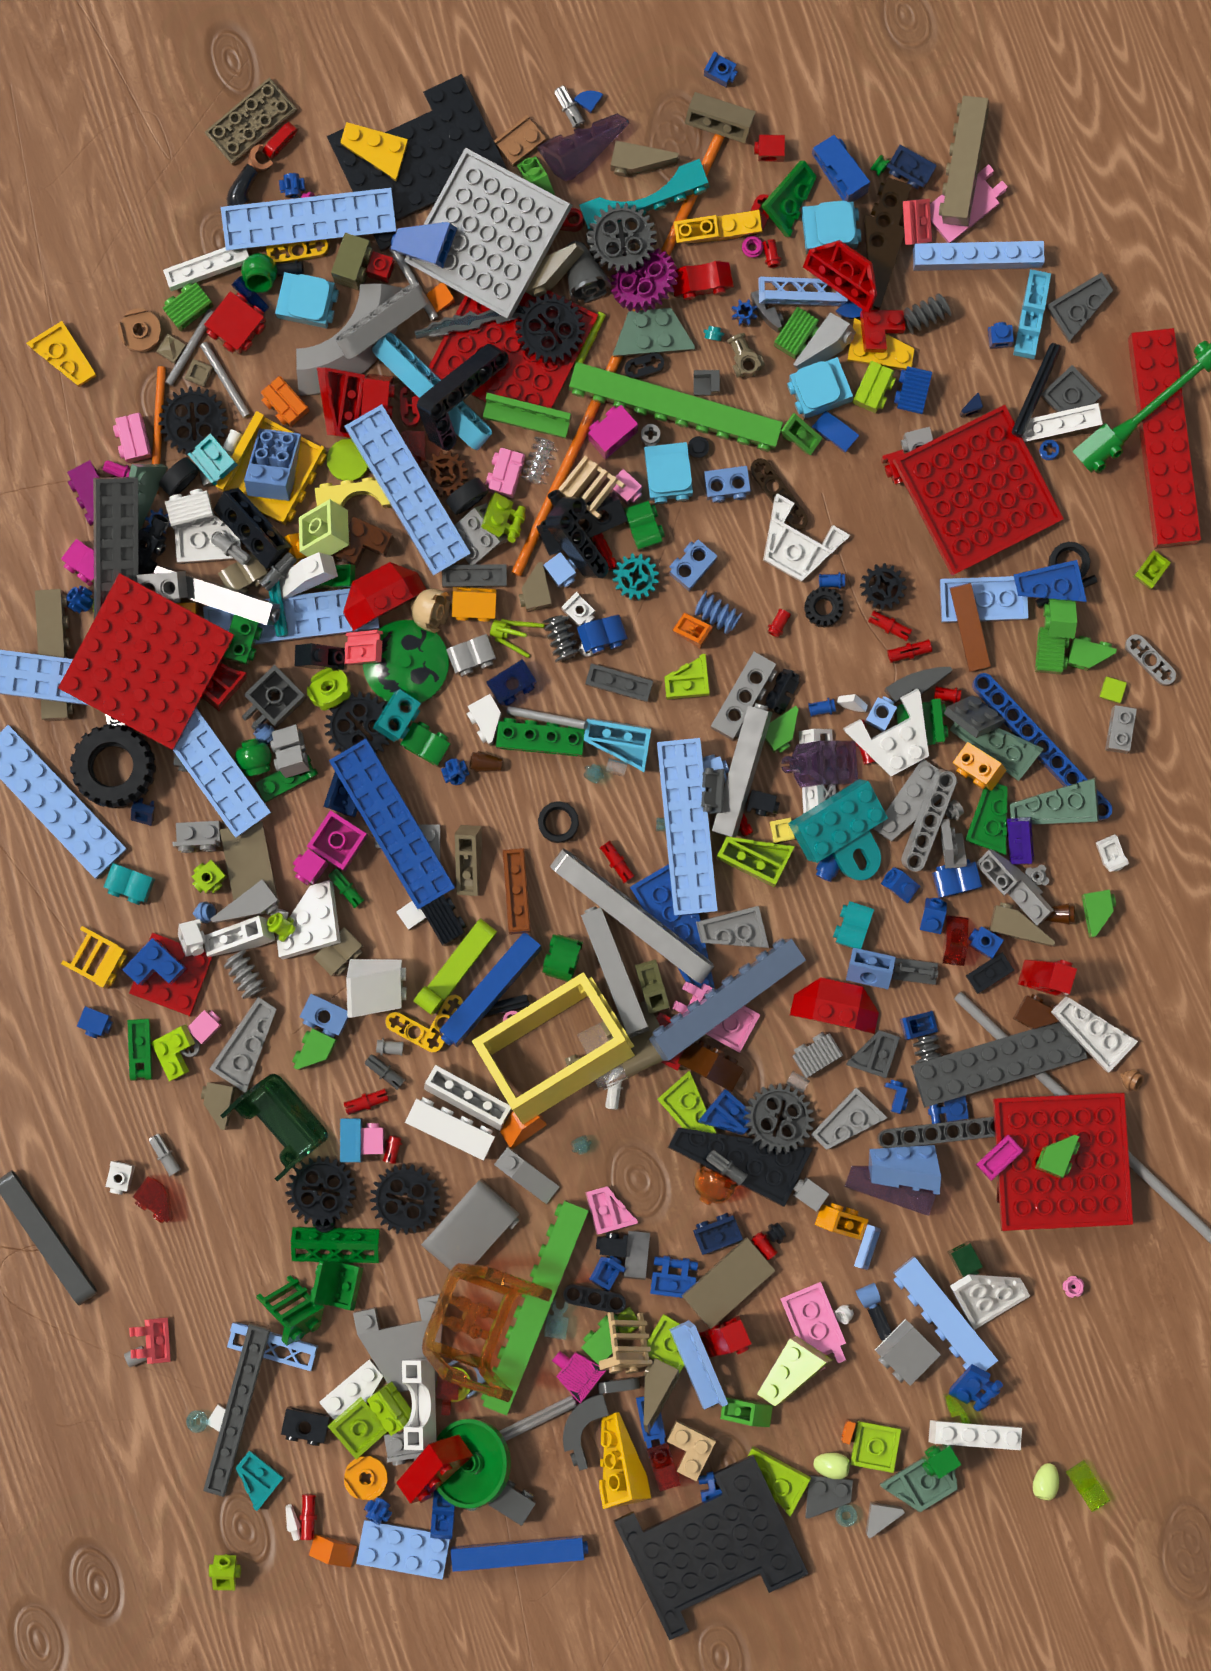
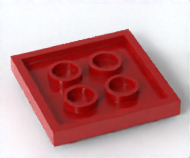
M152 933L149 941L152 938L156 939L187 969L173 984H169L155 971L142 986L133 981L129 994L191 1016L213 956L207 957L206 952L197 956H185L181 943Z

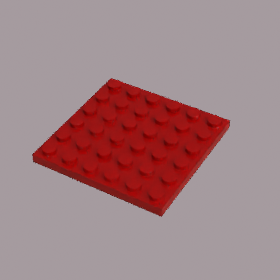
M549 290L546 291L548 298L552 299L555 293ZM525 292L519 305L530 308L529 300L535 304L537 303L536 297ZM556 294L557 300H560L561 296ZM545 295L540 296L541 301L544 300ZM464 296L455 315L463 316L469 311L479 315L490 309ZM572 302L571 309L574 307L579 309L576 315H583V318L578 322L585 323V327L579 329L585 332V336H578L583 343L575 344L578 347V351L576 352L571 349L572 357L570 358L565 354L564 362L559 357L556 358L555 364H553L552 359H548L547 364H544V358L542 357L536 362L535 354L529 358V349L522 351L525 343L518 344L517 341L522 337L517 336L515 332L521 329L516 327V322H522L518 318L496 324V320L482 323L478 329L449 332V335L444 336L428 368L442 380L485 345L493 344L507 352L509 355L508 363L470 395L486 403V395L491 393L552 409L599 315ZM517 307L514 313H524L522 307ZM550 310L546 315L553 319L558 316V312ZM493 312L480 317L467 316L462 320L451 322L450 326L470 325L475 320L502 315ZM538 314V317L546 324L547 331H551L557 342L562 344L563 342L554 333V326L549 327L544 317ZM532 323L529 328L532 331H538L541 325L539 323ZM562 327L559 332L565 336L571 333V329L569 327ZM550 339L542 343V346L545 348H551L554 345V342Z
M1006 405L988 412L893 460L951 576L1064 519L1023 438L1012 434L1011 431L1015 423Z
M119 573L58 688L174 750L235 635Z
M1124 1093L993 1099L996 1145L1009 1135L1023 1150L1018 1157L998 1174L1001 1231L1133 1225ZM1072 1135L1079 1136L1077 1142L1080 1143L1077 1153L1071 1156L1070 1163H1072L1068 1175L1058 1178L1035 1168L1043 1147Z

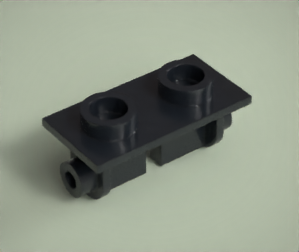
M783 669L778 674L775 687L766 697L765 706H768L769 709H774L773 711L780 715L782 711L785 712L791 700L790 697L785 695L786 691L794 694L800 683V676L793 673L794 671Z

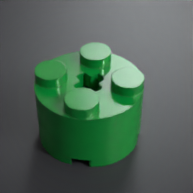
M553 934L549 945V953L551 955L546 954L542 973L565 982L570 981L577 967L580 957L579 951L582 949L583 941L560 934Z

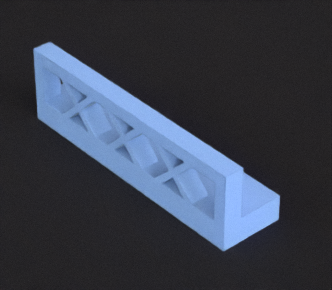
M758 278L759 304L841 306L847 302V298L837 291L836 293L825 292L823 289L827 284L820 279ZM765 283H772L777 290H765ZM790 283L798 291H785L783 287ZM807 284H812L818 292H806L803 288Z
M688 1320L669 1329L702 1408L705 1410L717 1403L722 1407L727 1405L728 1402L696 1326Z
M238 1322L232 1323L227 1348L242 1351L243 1346L235 1345L233 1342L236 1333L246 1336L249 1325ZM270 1332L267 1342L270 1349L265 1351L263 1358L307 1371L312 1370L318 1345L300 1340L286 1346L281 1340L282 1335ZM278 1346L286 1347L291 1355L285 1358L278 1357L274 1349ZM272 1351L274 1355L267 1354V1352ZM299 1352L310 1354L308 1365L299 1363L295 1355ZM290 1357H293L294 1361L287 1360V1359L290 1358Z

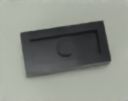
M1002 952L967 974L966 978L978 994L1013 972L1014 969Z

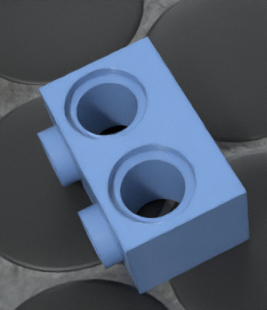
M747 466L704 471L707 500L719 503L724 502L725 498L733 497L734 500L745 499L746 495H750ZM735 479H740L744 482V486L737 489L733 487L732 482ZM719 482L723 488L721 491L716 492L711 489V484Z
M699 540L695 543L691 541L684 549L686 554L681 559L676 558L670 565L672 569L670 576L688 591L694 587L718 557ZM696 551H701L705 554V558L702 561H697L693 558V554ZM682 567H687L691 570V574L688 577H682L679 574V570Z

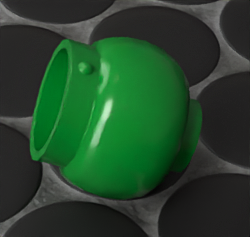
M262 253L248 256L241 267L245 286L256 293H263L271 289L277 277V265L274 260Z
M257 738L241 742L242 746L235 753V761L245 776L258 775L271 770L269 764L271 762V751L266 743L259 742Z

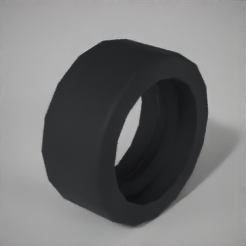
M188 457L182 458L163 475L159 481V486L169 496L177 495L196 478L199 468Z
M475 478L454 491L446 499V503L454 514L458 515L481 501L488 494V490L480 478Z
M1065 542L1058 545L1049 556L1048 566L1056 565L1057 558L1063 551H1074L1081 557L1082 566L1080 574L1081 578H1084L1090 569L1091 562L1089 553L1084 546L1076 542Z
M561 801L551 802L539 814V830L543 837L551 842H567L577 833L579 826L578 814L568 803ZM554 810H563L571 818L570 829L562 835L552 834L546 827V818Z

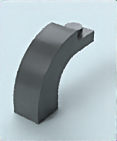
M596 1394L584 1399L571 1411L565 1423L563 1432L564 1451H574L570 1455L574 1467L578 1466L579 1471L588 1468L581 1443V1434L584 1428L593 1420L609 1416L603 1394Z

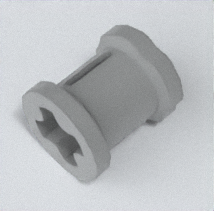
M647 424L641 431V440L646 446H655L660 441V430L654 424ZM649 431H653V435H655L652 440L648 439Z

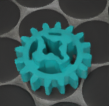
M632 553L631 559L628 560L624 556L623 564L620 562L616 563L619 570H613V574L617 575V577L613 578V582L618 583L615 587L616 591L623 590L621 593L622 597L629 594V600H632L633 596H637L638 601H640L641 595H644L646 598L649 597V590L655 592V588L652 585L659 583L657 579H654V577L659 576V572L653 571L656 568V564L650 565L649 557L643 560L642 554L635 558ZM635 563L631 569H625L628 565ZM642 566L648 569L650 576L643 572ZM637 568H639L638 573L641 579H637V582H635V585L633 586V577H631L630 575L633 576L637 571ZM621 578L627 580L629 589L624 586ZM647 585L644 589L637 591L639 586Z

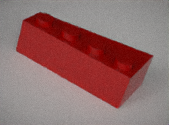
M1024 960L1018 985L1058 997L1069 995L1077 968L1072 967L1073 963L1064 960L1057 962Z

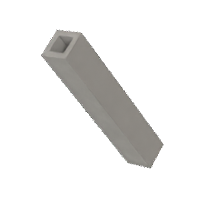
M755 703L754 707H747L723 790V811L716 814L712 828L714 832L737 837L773 712L767 711L768 706Z
M592 907L585 910V914L581 915L627 1035L629 1038L649 1031L602 908Z

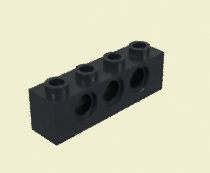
M239 488L223 491L213 510L266 569L271 568L272 565L275 566L289 552L292 546Z
M615 491L609 493L597 508L596 512L605 510L600 519L588 511L582 516L581 519H585V522L580 524V526L589 538L628 521ZM588 501L586 505L590 506L593 501ZM546 520L536 526L549 556L563 550L547 529Z

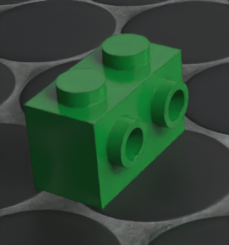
M234 614L229 632L234 634L235 637L223 658L249 665V662L253 661L256 655L255 642L260 640L263 628H260L261 624Z
M945 1444L937 1447L936 1445L931 1446L924 1451L926 1455L921 1457L924 1461L921 1465L927 1475L938 1479L961 1466L952 1448Z

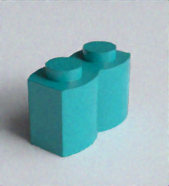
M112 863L104 888L109 889L107 893L120 897L123 894L128 896L127 901L140 905L141 901L147 902L155 878Z
M849 901L848 906L843 905L840 914L843 921L841 926H836L833 935L834 938H837L835 943L851 949H861L874 909Z

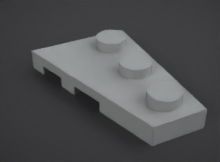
M759 906L696 922L701 943L769 948Z
M855 1088L811 1135L827 1150L887 1119V1117L865 1095Z

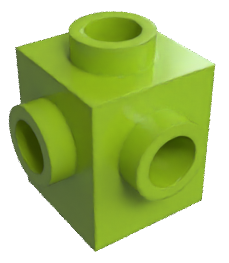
M213 860L206 864L201 863L193 870L195 874L191 876L195 880L192 883L200 893L204 891L207 894L210 892L216 893L223 886L221 883L227 878L226 874ZM210 875V880L206 882V876Z
M214 1555L213 1564H209V1577L212 1578L213 1590L235 1591L236 1579L241 1577V1565L237 1564L236 1555Z

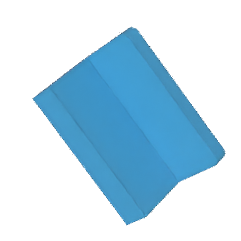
M340 1119V1162H362L361 1128H363V1119Z

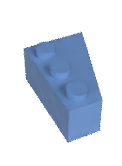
M935 1145L869 1150L868 1168L871 1183L899 1188V1185L913 1187L912 1190L914 1191L926 1189L932 1190L933 1194L940 1195L941 1173Z

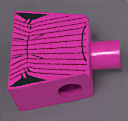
M559 1351L552 1360L561 1368L556 1377L579 1403L583 1401L606 1371L600 1370L599 1365L595 1361L578 1352H575L569 1358Z

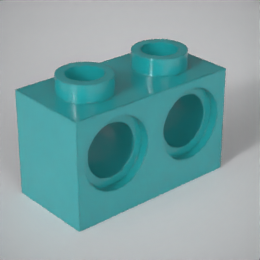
M401 689L395 691L373 726V729L393 742L400 738L403 739L409 731L407 727L411 720L414 721L419 715L420 710L418 708L421 703ZM401 703H405L408 706L407 713L401 711ZM390 720L396 722V731L389 727Z

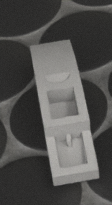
M989 849L976 863L1004 896L1008 894L1036 926L1040 925L1054 911L1041 896L1043 891L1019 868L992 849Z

